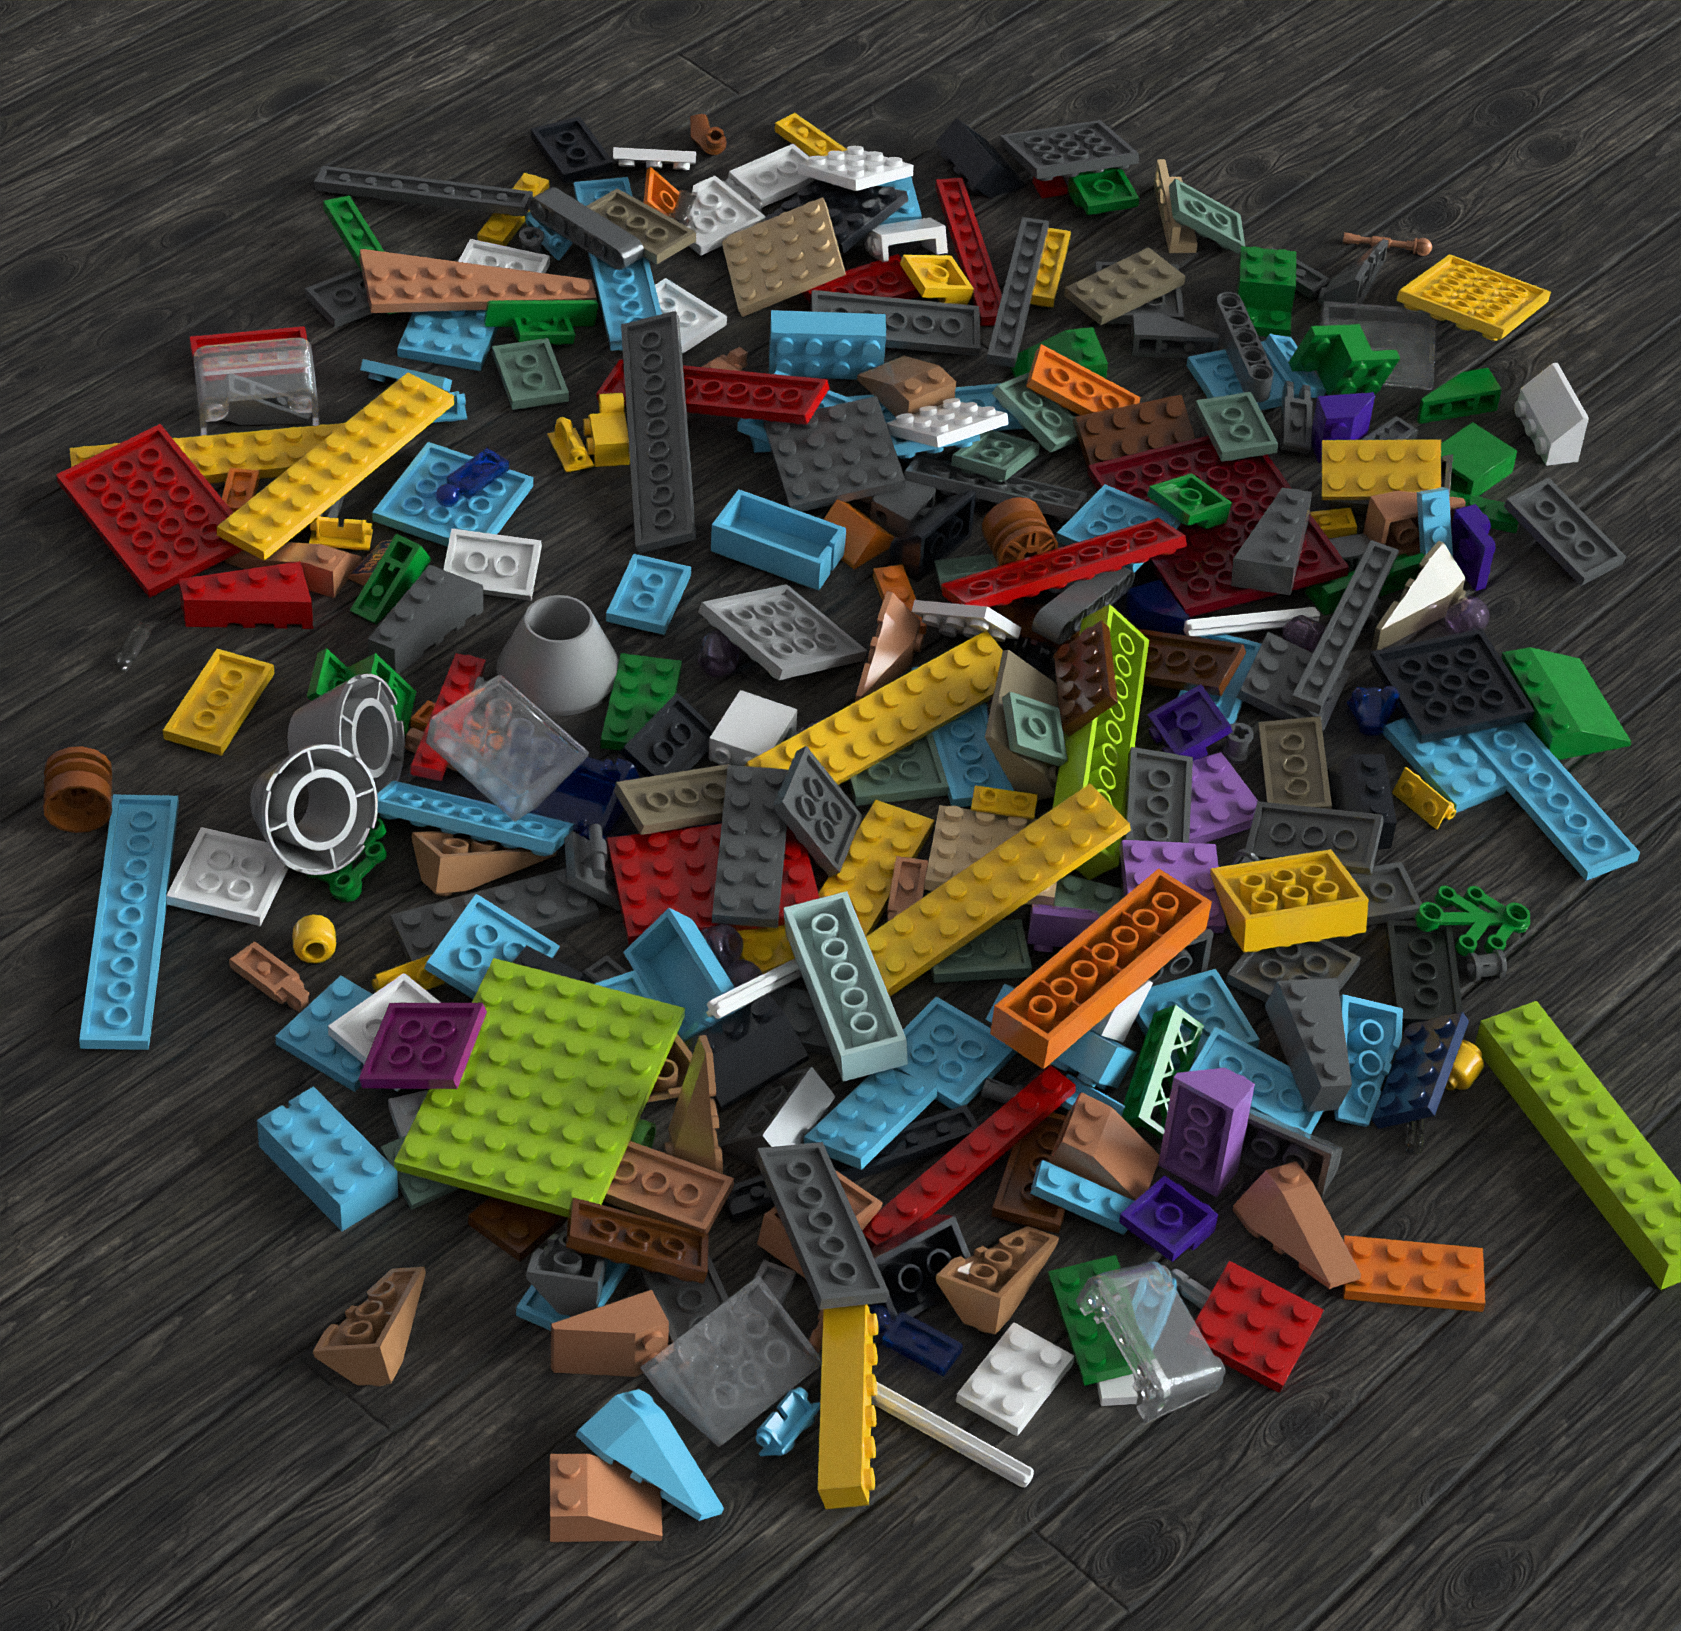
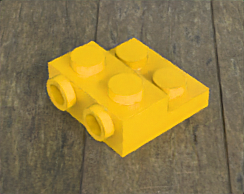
M903 255L900 265L922 297L928 299L937 298L941 303L968 305L974 288L952 256Z

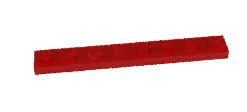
M963 178L936 179L935 189L962 272L974 288L971 299L974 306H979L980 326H994L1002 294Z
M1049 1066L878 1211L862 1230L868 1246L873 1248L932 1216L1076 1092V1084L1053 1066Z

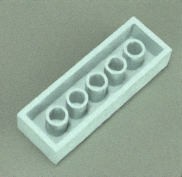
M848 892L784 907L785 932L842 1081L908 1065L907 1039Z

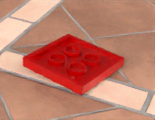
M1229 1261L1187 1334L1184 1343L1280 1393L1320 1320L1324 1309Z

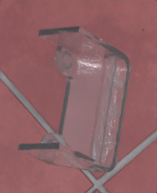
M287 338L206 345L195 351L193 363L197 414L201 436L207 435L206 422L219 421L227 416L229 402L288 397V404L291 410L297 413H310L312 426L319 425L311 344L306 339Z

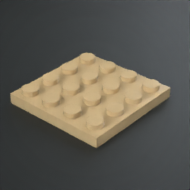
M823 197L810 201L791 211L783 212L774 218L757 223L745 230L733 233L722 242L737 307L742 317L846 275L827 204Z
M939 805L924 890H935L1037 819L977 812L958 806ZM1057 882L1025 904L1031 905V903L1054 906Z

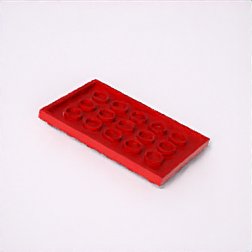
M161 424L56 474L57 483L149 598L178 584V579L190 578L243 551V549L217 536V526L234 512Z
M722 824L607 838V849L628 945H631L668 908L693 919L703 936L767 928L712 923ZM788 825L778 926L785 925L784 907L819 899L808 851L803 844L798 842Z

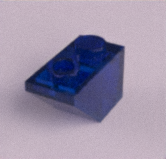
M1160 580L1128 589L1125 612L1138 629L1187 636L1183 628L1184 622L1190 620V617L1174 599L1171 591L1167 590Z

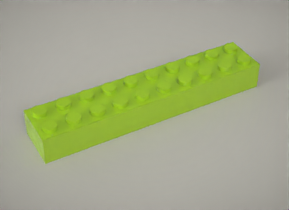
M1109 604L1081 620L1079 636L1086 628L1094 626L1101 620L1109 627L1118 703L1070 737L1064 733L1068 761L1061 765L1058 770L1053 808L1091 783L1125 818L1128 753L1131 747H1135L1149 640ZM1122 837L1075 870L1079 871L1088 880H1091L1117 867L1120 857L1119 845Z
M1537 1001L1480 1021L1475 1046L1482 1052L1484 1061L1658 1288L1662 1290L1680 1283V1182Z

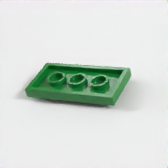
M621 653L602 731L600 748L621 751L677 693L682 661Z
M1116 1255L1048 1271L1049 1282L1084 1386L1154 1369L1153 1359Z

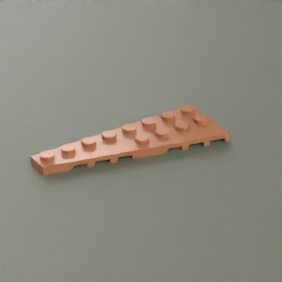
M360 249L359 253L371 313L486 310L487 302L490 300L597 299L591 279Z

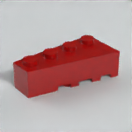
M301 561L178 579L180 603L186 627H227L229 623H238L243 628H255L256 624H274V628L287 629V624H302V629H313L312 601Z

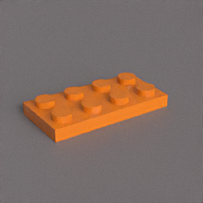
M1042 344L1035 353L1026 387L1032 389L1035 393L1049 398L1061 407L1067 408L1080 416L1138 404L1141 397Z
M1344 1235L1343 1241L1361 1273V1279L1343 1284V1299L1476 1312L1484 1311L1483 1248Z

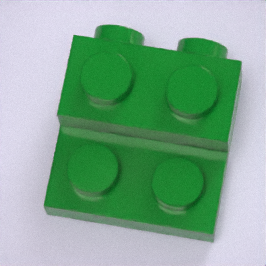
M1113 167L1104 169L1101 173L1087 171L1079 173L1078 176L1069 177L1068 193L1076 207H1083L1087 215L1138 207L1139 197L1122 169Z
M1192 473L1149 486L1147 497L1156 502L1160 508L1175 516L1182 524L1189 526L1197 523L1198 526L1205 529L1227 523L1232 505L1231 501Z

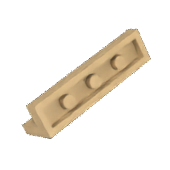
M1159 159L1156 165L1154 189L1169 253H1196L1197 240L1194 229L1187 225L1182 226L1178 224L1172 215L1169 185L1175 178L1183 182L1182 177H1169L1165 159Z

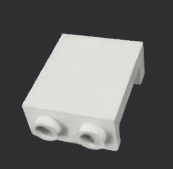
M932 218L878 225L864 237L865 250L882 262L889 261V245L920 240L922 247L937 255L948 253L945 225Z
M740 690L710 736L709 760L720 765L745 766L751 759L782 743L784 738L790 739L794 736L798 709Z

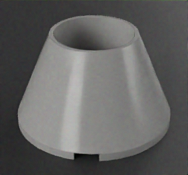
M553 595L541 598L528 607L498 657L496 673L498 683H503V681L510 682L509 699L515 703L517 700L529 706V711L542 715L569 716L589 711L602 704V699L612 692L619 659L590 608L585 603L570 596Z
M359 674L297 709L290 720L288 728L289 755L310 745H336L349 751L354 756H358L364 762L373 777L377 793L393 780L398 781L404 761L405 735L403 721H397L393 707L398 702L388 684L377 675Z
M315 744L297 750L264 771L252 788L250 808L252 816L265 840L282 863L298 872L323 875L344 868L365 848L363 843L368 836L370 828L374 829L376 824L378 796L373 777L367 766L358 756H354L349 751L336 745ZM307 785L309 792L308 807L304 817L296 825L294 820L295 801L301 789Z

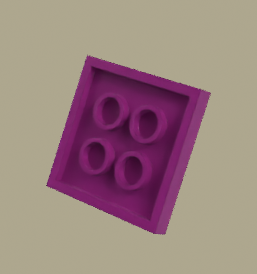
M389 1003L358 1078L362 1088L458 1089L487 1013L484 1004Z

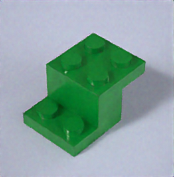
M1241 246L1236 294L1242 299L1257 335L1268 337L1269 334L1290 337L1291 312L1296 289V251Z
M1360 324L1311 326L1288 364L1292 372H1311L1316 370L1326 389L1327 395L1374 392V395H1377L1399 362L1400 356L1397 350L1372 351Z
M327 648L317 653L307 693V698L310 701L356 675H377L388 684L396 697L398 704L393 705L397 721H403L404 735L406 736L416 690L375 653L346 667Z

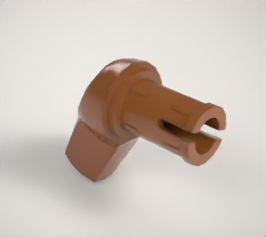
M697 114L690 117L692 141L709 155L721 154L726 149L727 144L723 130L719 127L710 128L706 114Z

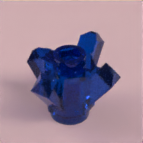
M1389 686L1382 690L1377 687H1358L1354 690L1352 697L1346 703L1356 717L1361 733L1374 736L1384 732L1387 720L1397 708L1395 702L1400 695L1397 688Z

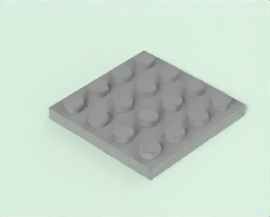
M787 584L704 601L701 603L698 611L708 620L710 625L718 628L732 643L738 645L752 660L758 662L769 671L772 677L778 680L864 661L867 653L864 647Z

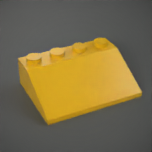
M1331 849L1210 868V875L1229 929L1243 952H1258L1262 949L1274 947H1289L1292 944L1319 942L1323 939L1340 936L1349 937L1353 934L1366 932L1369 899Z

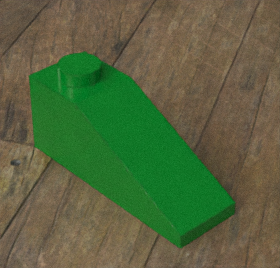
M1489 368L1461 372L1421 399L1417 422L1418 424L1497 411L1502 389Z
M395 534L350 612L377 625L396 606L432 560L423 547Z

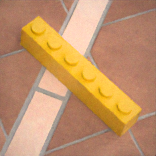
M867 1304L823 1309L818 1492L825 1509L869 1505V1490L875 1489V1476L873 1468H870V1459L876 1456L875 1440L871 1436V1427H876V1411L874 1405H871V1396L877 1395V1382L875 1375L872 1374V1366L878 1363L877 1348L875 1343L873 1344V1335H878V1320L875 1313H870Z

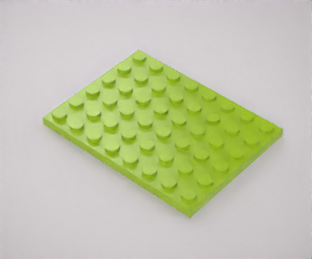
M493 958L472 1003H483L487 1013L458 1089H429L394 1160V1168L403 1173L568 1217L573 1197L602 1205L683 1022L685 1008Z

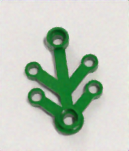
M379 818L376 819L374 829L370 828L368 836L363 843L365 846L363 851L350 864L340 869L339 874L332 872L323 875H306L310 878L316 877L329 884L332 896L341 902L346 903L357 899L362 891L361 879L377 863L384 861L387 856L383 844L376 841L386 834L383 821ZM365 852L367 857L353 869V863Z
M1441 886L1434 897L1437 904L1424 902L1415 914L1417 927L1425 932L1435 930L1439 925H1472L1469 931L1461 935L1455 944V950L1465 957L1468 953L1475 951L1477 941L1488 926H1501L1496 935H1490L1484 944L1485 952L1490 954L1495 949L1503 951L1506 947L1507 939L1513 932H1525L1530 925V912L1525 906L1519 903H1510L1504 906L1486 895L1477 886L1468 887L1463 897L1456 894L1455 890L1451 887ZM1438 905L1445 908L1453 905L1462 912H1443ZM1482 905L1493 913H1487L1479 907Z

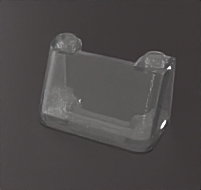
M1150 1261L1102 1272L1087 1280L1075 1301L1084 1316L1095 1312L1094 1320L1096 1324L1104 1321L1136 1377L1132 1387L1135 1392L1139 1390L1142 1392L1143 1403L1137 1406V1410L1145 1423L1218 1391L1225 1375L1224 1365L1220 1358L1212 1353L1172 1284L1170 1271L1165 1265H1161L1157 1261Z

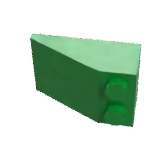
M1093 327L1065 330L1018 353L1015 368L1010 367L1014 378L1029 373L1035 353L1041 344L1105 379L1108 362Z

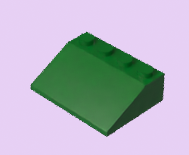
M1532 647L1502 652V661L1534 709L1533 719L1524 722L1558 760L1631 745V740L1580 658Z

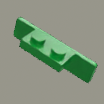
M490 300L487 302L484 324L486 327H513L518 342L548 338L550 344L554 345L574 344L575 332L572 326H594L598 303L596 300Z

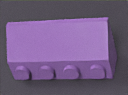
M1227 1068L1177 1073L1173 1078L1158 1165L1211 1195L1218 1197L1238 1172L1255 1083Z

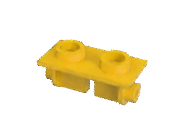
M565 417L558 418L555 432L547 433V436L565 472L594 467L576 428H573L571 420Z
M318 516L317 519L310 523V530L312 531L310 544H321L333 548L370 550L373 529L372 523H366V520L344 519V527H339L338 518Z
M1407 767L1404 768L1392 794L1435 829L1439 828L1444 818L1452 819L1456 814L1454 804L1430 787L1419 775L1413 773Z
M975 785L971 811L1034 820L1038 794Z
M432 954L375 975L376 979L371 981L375 992L403 973L425 990L442 985L445 982L424 969Z

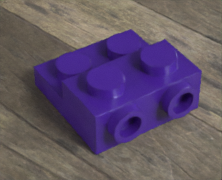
M1476 504L1455 510L1451 533L1453 558L1464 574L1465 579L1475 591L1486 588L1496 544L1493 538L1488 535L1491 522Z
M1201 684L1147 714L1151 727L1147 728L1156 745L1160 742L1163 743L1165 748L1162 749V752L1193 757V761L1207 756L1206 747L1233 732L1231 725Z
M1164 1175L1120 1214L1119 1223L1173 1262L1186 1249L1189 1248L1193 1251L1215 1232L1218 1214L1209 1205L1200 1202L1189 1194L1183 1186L1174 1183Z

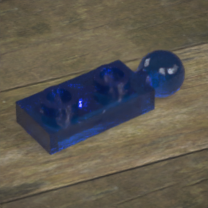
M486 448L447 476V484L441 485L436 491L437 502L443 507H452L457 504L459 494L470 499L509 470V461Z
M880 1305L869 1307L870 1313H875L877 1316L878 1334L885 1332L883 1335V1345L943 1377L962 1353V1343L904 1312H901L894 1321L885 1307Z

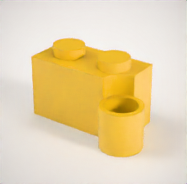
M623 393L599 394V413L590 414L588 418L583 419L584 436H589V438H586L588 455H593L595 467L630 465L629 438L624 412Z

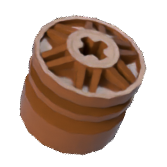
M1015 497L1004 500L994 506L986 514L982 522V534L999 566L1058 548V542L1036 502L1029 498Z
M79 746L67 747L56 751L47 759L44 766L45 789L43 808L44 816L50 824L63 831L81 833L98 829L108 822L112 814V765L108 758L95 749Z

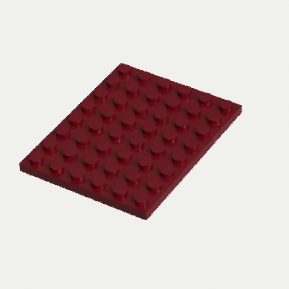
M1204 436L1088 465L1087 475L1098 491L1106 484L1156 506L1158 504L1147 497L1149 486L1191 473L1232 502L1227 523L1205 529L1198 526L1197 523L1187 526L1180 522L1177 530L1185 535L1187 546L1176 549V552L1170 555L1150 557L1147 561V564L1184 618L1279 594L1231 586L1233 558L1282 488L1292 489L1267 454L1221 462L1209 436ZM1309 514V521L1292 590L1348 576L1349 566L1311 514Z

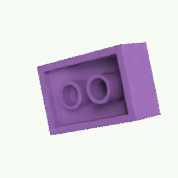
M1031 903L1027 943L1034 944L1033 950L1053 952V946L1065 947L1099 919L1100 914L1096 910Z

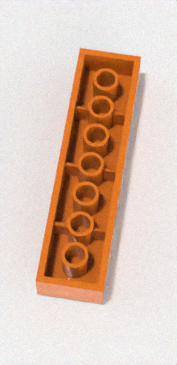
M1158 868L994 1006L990 1034L1039 1067L1045 1069L1206 930L1212 901Z

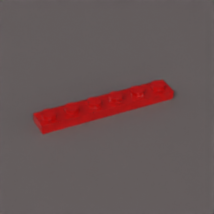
M455 654L412 761L410 775L442 781L472 704L477 677H482L484 673L485 659L476 658L471 655Z

